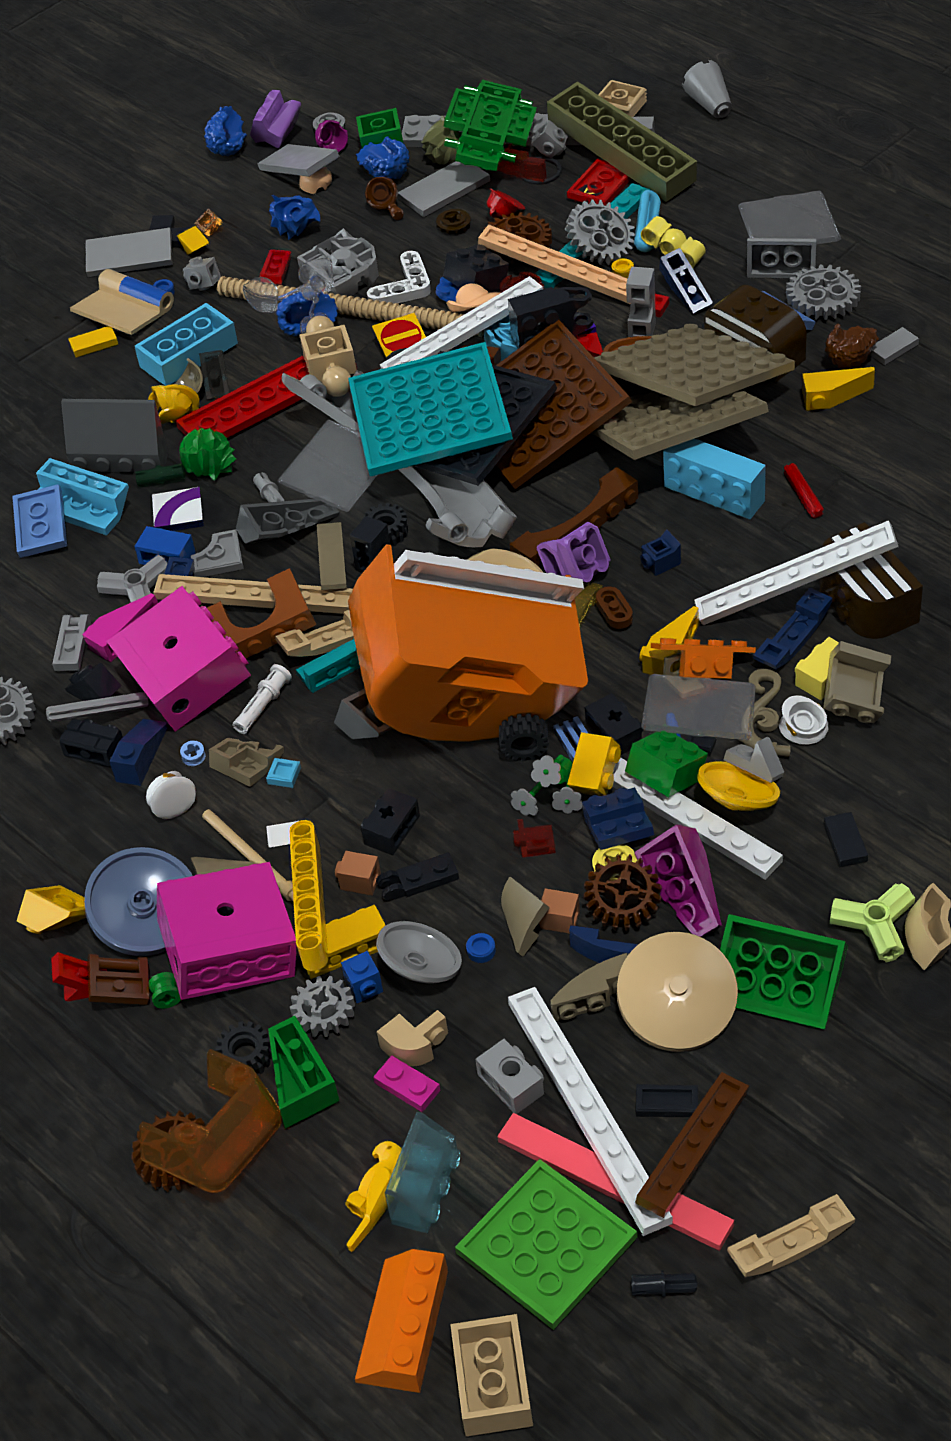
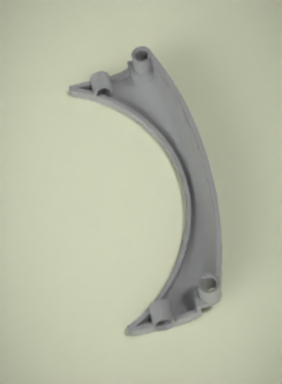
M356 370L353 376L361 375L364 373ZM283 373L282 382L291 392L333 418L361 439L351 389L343 396L334 397L327 393L326 387L314 375L309 374L298 380ZM415 466L398 469L424 494L439 519L429 518L426 528L434 535L454 544L465 547H483L491 534L503 539L517 519V516L484 480L477 486Z

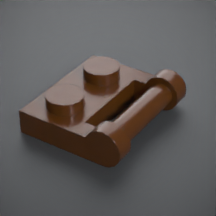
M98 954L88 955L89 1002L147 1005L149 1001L147 957H138L136 960L102 958ZM99 969L136 971V973L99 971Z

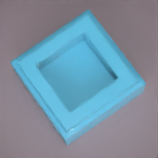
M274 758L266 777L267 784L293 788L301 769L300 761Z

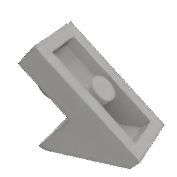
M769 737L757 741L754 749L743 744L734 746L726 750L723 759L770 783L783 777L784 774L782 765Z

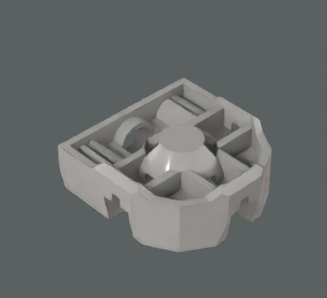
M331 237L297 257L301 276L320 291L327 292L328 294L352 296L358 292L359 281L370 286L379 276L374 246L362 237ZM325 248H327V250L331 249L332 254L330 255L329 253H327L325 251Z

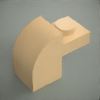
M438 1010L417 1027H413L402 1015L398 1014L377 1031L380 1048L389 1057L394 1056L409 1066H419L433 1060L432 1046L440 1044L448 1034L446 1017Z

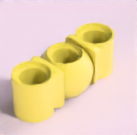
M654 217L641 231L642 240L646 244L654 246L655 249L660 246L662 253L665 255L681 248L693 268L706 253L704 245L700 241L693 240L692 237L686 239L685 234L679 229H670L672 225L667 223L662 217Z

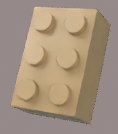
M517 1314L451 1324L465 1435L473 1436L533 1426Z

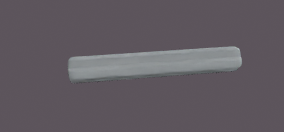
M144 692L49 706L46 708V716L50 722L144 708L148 706V696Z

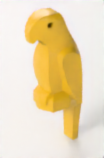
M385 1141L375 1147L372 1155L374 1158H378L379 1162L368 1170L360 1183L358 1191L352 1192L345 1202V1205L353 1214L363 1219L347 1242L348 1250L351 1252L356 1249L373 1229L397 1194L404 1162V1153L402 1148L394 1142Z

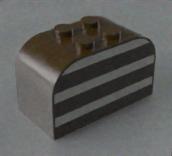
M741 285L705 313L704 330H713L715 335L731 336L732 341L748 342L750 347L766 348L767 353L784 354L786 358L795 361L794 369L806 360L807 331L800 315L790 306L750 285ZM789 372L773 377L768 380H770L773 383H776Z
M863 522L829 537L822 547L867 530L870 527ZM891 550L820 578V592L832 597L831 606L837 612L839 619L845 621L856 634L871 639L884 638L920 622L923 585Z

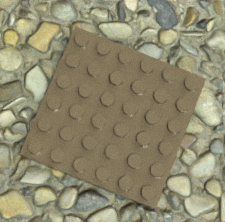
M685 324L680 329L668 330V333L653 335L650 339L638 340L635 344L620 346L618 350L603 352L600 356L594 357L610 375L693 406H698L790 372L795 367V361L786 358L784 354L767 353L766 348L750 347L748 342L732 341L731 336L715 335V331L698 328L696 324Z
M650 390V393L645 395L631 396L632 403L591 432V434L636 460L769 412L767 402L742 390L698 406H693Z

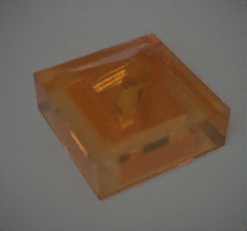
M208 208L194 224L209 238L223 221Z

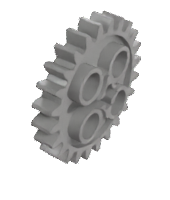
M591 199L589 204L583 201L582 205L577 204L575 209H572L569 214L565 228L568 231L566 237L572 239L570 246H577L576 253L583 252V258L590 256L591 262L594 259H598V263L601 265L603 260H605L610 265L612 260L616 261L617 259L625 258L632 250L635 233L632 231L635 227L629 225L631 219H624L625 212L619 214L617 212L619 207L612 209L610 202L605 206L602 200L598 204L593 199Z
M820 264L818 269L814 266H810L809 271L802 268V274L795 272V277H790V282L787 283L786 299H788V305H792V308L798 309L800 313L805 312L807 317L815 315L817 320L819 316H823L827 320L828 316L831 315L836 319V314L839 313L845 316V310L852 312V307H857V302L860 301L861 285H859V279H855V274L848 275L849 270L841 272V267L832 269V265H829L827 268H824Z
M0 677V741L3 745H6V739L11 738L15 741L16 733L24 734L23 727L31 726L29 719L35 718L33 711L36 708L32 694L29 693L27 686L23 687L20 681L14 684L12 678L5 683L3 677Z

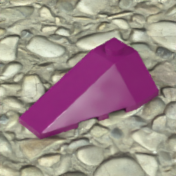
M676 824L634 852L637 860L640 858L643 860V867L651 865V874L658 875L659 881L657 883L662 886L661 898L673 907L677 912V917L693 935L703 938L722 926L707 854L696 828Z

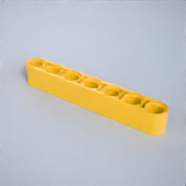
M301 820L294 823L289 830L296 945L303 967L309 971H317L328 963L320 845L313 823L308 820Z

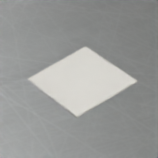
M298 821L266 826L269 848L290 844V827Z

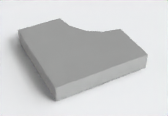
M236 529L212 534V541L208 547L199 553L191 555V559H194V577H205L244 569Z

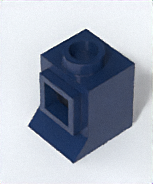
M667 529L660 538L641 546V563L655 576L681 564V544Z

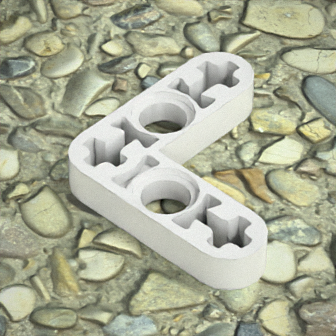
M406 251L400 256L401 267L406 280L372 287L367 291V298L373 301L379 300L380 302L385 301L386 303L392 302L394 304L428 296L431 292L430 281L419 253L416 251Z

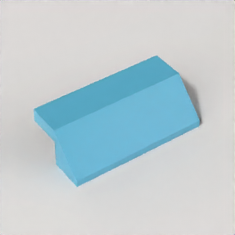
M51 458L36 472L40 485L39 489L58 484L62 489L65 522L107 536L120 521L129 488L127 483Z

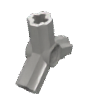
M157 555L140 569H131L125 574L100 572L97 584L98 592L128 595L130 602L151 594L150 588L156 584L159 574H164L167 562L162 556Z

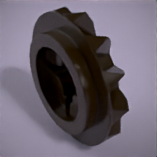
M450 209L438 215L436 224L441 232L446 231L448 234L455 232L457 234L458 231H465L470 226L471 218L464 210Z

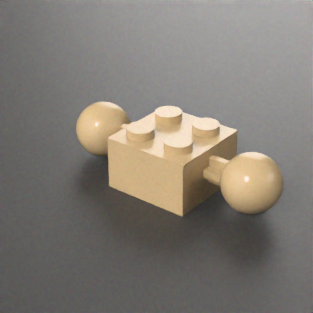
M315 316L308 322L306 333L300 334L306 366L309 374L314 375L322 382L329 395L340 397L350 390L348 378L351 377L350 374L356 372L353 349L345 325L335 327L328 317Z

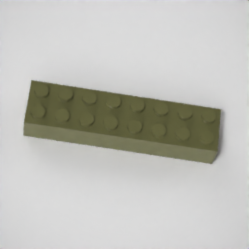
M578 81L547 101L548 120L552 121L564 133L631 179L657 193L659 198L665 202L697 181V161Z

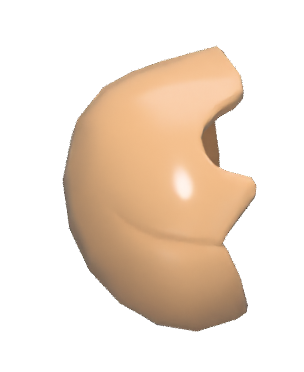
M323 167L310 177L300 176V188L304 192L315 194L318 188L321 187L326 190L327 186L332 183V174L328 168Z

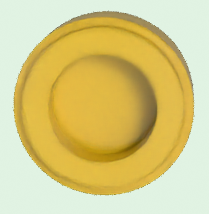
M617 259L611 265L612 273L628 278L630 269L634 267V264L629 259Z

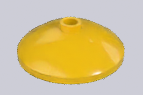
M716 761L703 764L697 774V779L703 790L718 803L731 810H761L774 805L779 799L780 790L775 782L770 783L728 762Z

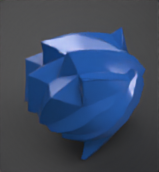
M272 195L274 201L271 202L269 213L272 216L270 227L278 228L280 236L287 232L289 240L294 235H300L308 224L316 221L320 222V213L312 199L302 198L301 196L277 197Z

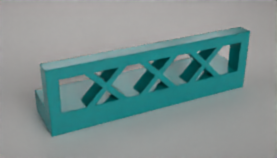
M352 639L296 669L297 676L314 693L359 669L360 665L355 640Z

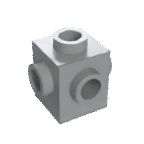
M548 120L535 132L531 144L541 154L552 158L555 155L559 156L565 150V142L568 136L561 128H558L552 121Z
M202 257L192 258L189 260V264L183 268L184 279L188 283L190 290L198 288L200 291L209 289L221 277L215 257L202 259Z

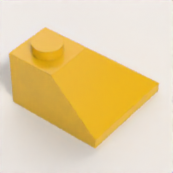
M61 885L28 889L25 891L17 922L27 926L26 929L36 934L58 929L86 918L84 908L85 897Z

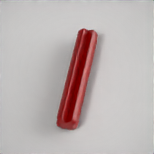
M796 464L785 465L784 474L812 518L821 517L823 515V507Z

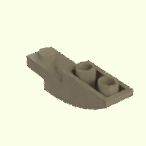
M627 953L596 964L576 976L560 989L550 1000L552 1016L555 1021L569 1020L576 1015L590 1011H600L604 1007L611 1006L610 995L617 994L618 976L623 962L628 956Z

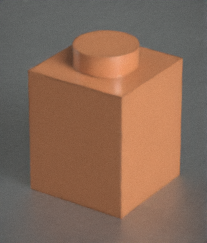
M345 851L342 861H338L335 868V877L338 878L340 890L373 896L377 885L376 878L381 874L378 856Z
M545 889L541 901L550 908L539 922L540 929L569 933L570 925L576 926L580 913L579 894Z

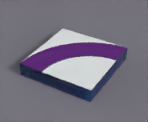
M200 487L152 494L154 528L175 531L204 526Z

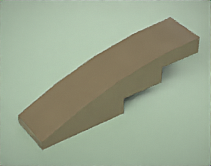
M341 522L317 524L321 590L347 588Z

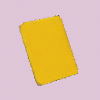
M196 226L177 235L187 255L209 244L206 237Z

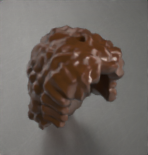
M837 323L825 342V351L828 353V358H831L832 362L843 370L859 367L867 360L872 347L879 340L876 334L877 329L862 328L857 325L848 330H842L841 325Z

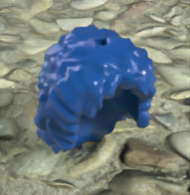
M232 106L220 107L219 111L211 117V120L207 122L204 138L206 139V146L214 154L218 153L222 156L234 155L242 148L247 134L242 132L244 121L232 109Z
M388 136L380 144L369 142L368 145H365L356 154L359 165H363L369 174L375 178L400 179L407 170L406 164L409 163L410 158L405 144L395 139L392 140Z
M300 291L289 294L282 298V301L278 303L276 308L279 327L284 333L294 337L306 333L308 322L315 316L328 317L332 322H335V317L338 316V307L335 304V299L330 298L328 294H323L322 291L318 293L314 291Z

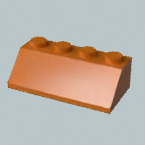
M411 1249L385 1259L355 1376V1383L420 1393L448 1274L445 1254Z

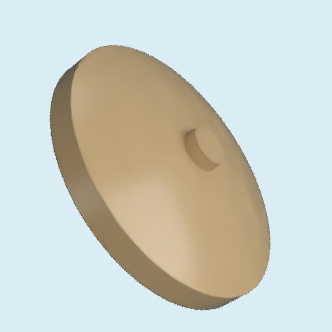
M667 932L644 940L627 956L618 976L617 1002L624 1021L644 1042L667 1051H690L703 1047L715 1040L728 1026L737 1004V981L728 959L711 942L690 933Z

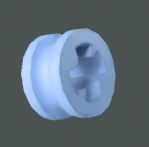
M188 741L180 749L182 761L185 765L196 766L205 760L204 747L198 741ZM195 751L197 755L191 757L189 753Z

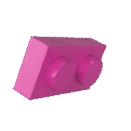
M391 1056L373 1077L376 1085L421 1112L427 1108L441 1091L439 1083L394 1056Z

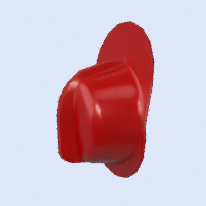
M490 188L491 193L486 205L490 209V215L493 218H502V215L510 217L511 213L515 214L518 210L526 209L523 204L513 197Z

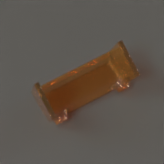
M210 1049L207 1052L208 1087L231 1097L205 1127L193 1122H184L174 1127L170 1133H167L142 1122L139 1125L142 1161L207 1192L217 1193L225 1190L275 1133L281 1125L282 1116L279 1105L252 1067Z

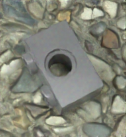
M502 1039L475 1059L478 1076L513 1113L518 1114L544 1095V1077L541 1071L535 1065L530 1066L525 1061L521 1050L515 1045L512 1047L505 1039ZM512 1073L517 1074L515 1076H507Z

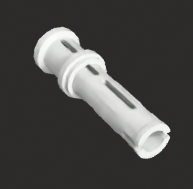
M278 664L272 665L267 678L259 682L258 691L233 722L232 725L236 731L246 734L268 703L278 698L280 689L292 679L290 672L286 668Z

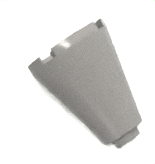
M708 60L709 63L705 64L699 62L686 72L684 76L685 82L684 84L682 83V87L690 97L715 118L726 117L732 108V104L721 69L712 60Z

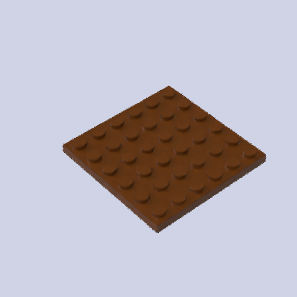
M559 319L496 365L556 382L557 390L495 466L512 487L517 489L632 403L629 395Z

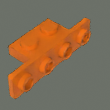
M660 638V643H651V648L681 650L680 677L732 679L733 652H756V647L747 646V641L731 640V645H724L723 640H708V645L700 644L699 639H684V644H677L676 639Z

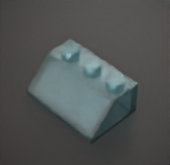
M416 1112L386 1188L385 1197L393 1225L428 1233L431 1223H436L440 1214L439 1202L441 1196H446L451 1182L449 1175L452 1168H457L461 1151L457 1149L454 1135L421 1112Z

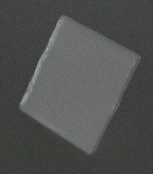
M821 191L777 196L769 199L743 202L738 205L749 238L816 239V245L836 242L841 239L826 199Z
M327 420L277 481L282 485L306 494L312 499L320 500L348 512L377 475L371 477L369 475L360 431Z
M652 674L648 680L641 727L646 731L749 740L752 737L756 686L747 682Z

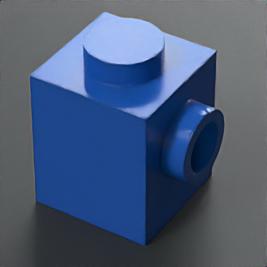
M368 951L341 962L347 987H350L351 994L356 1003H360L383 992L380 973Z

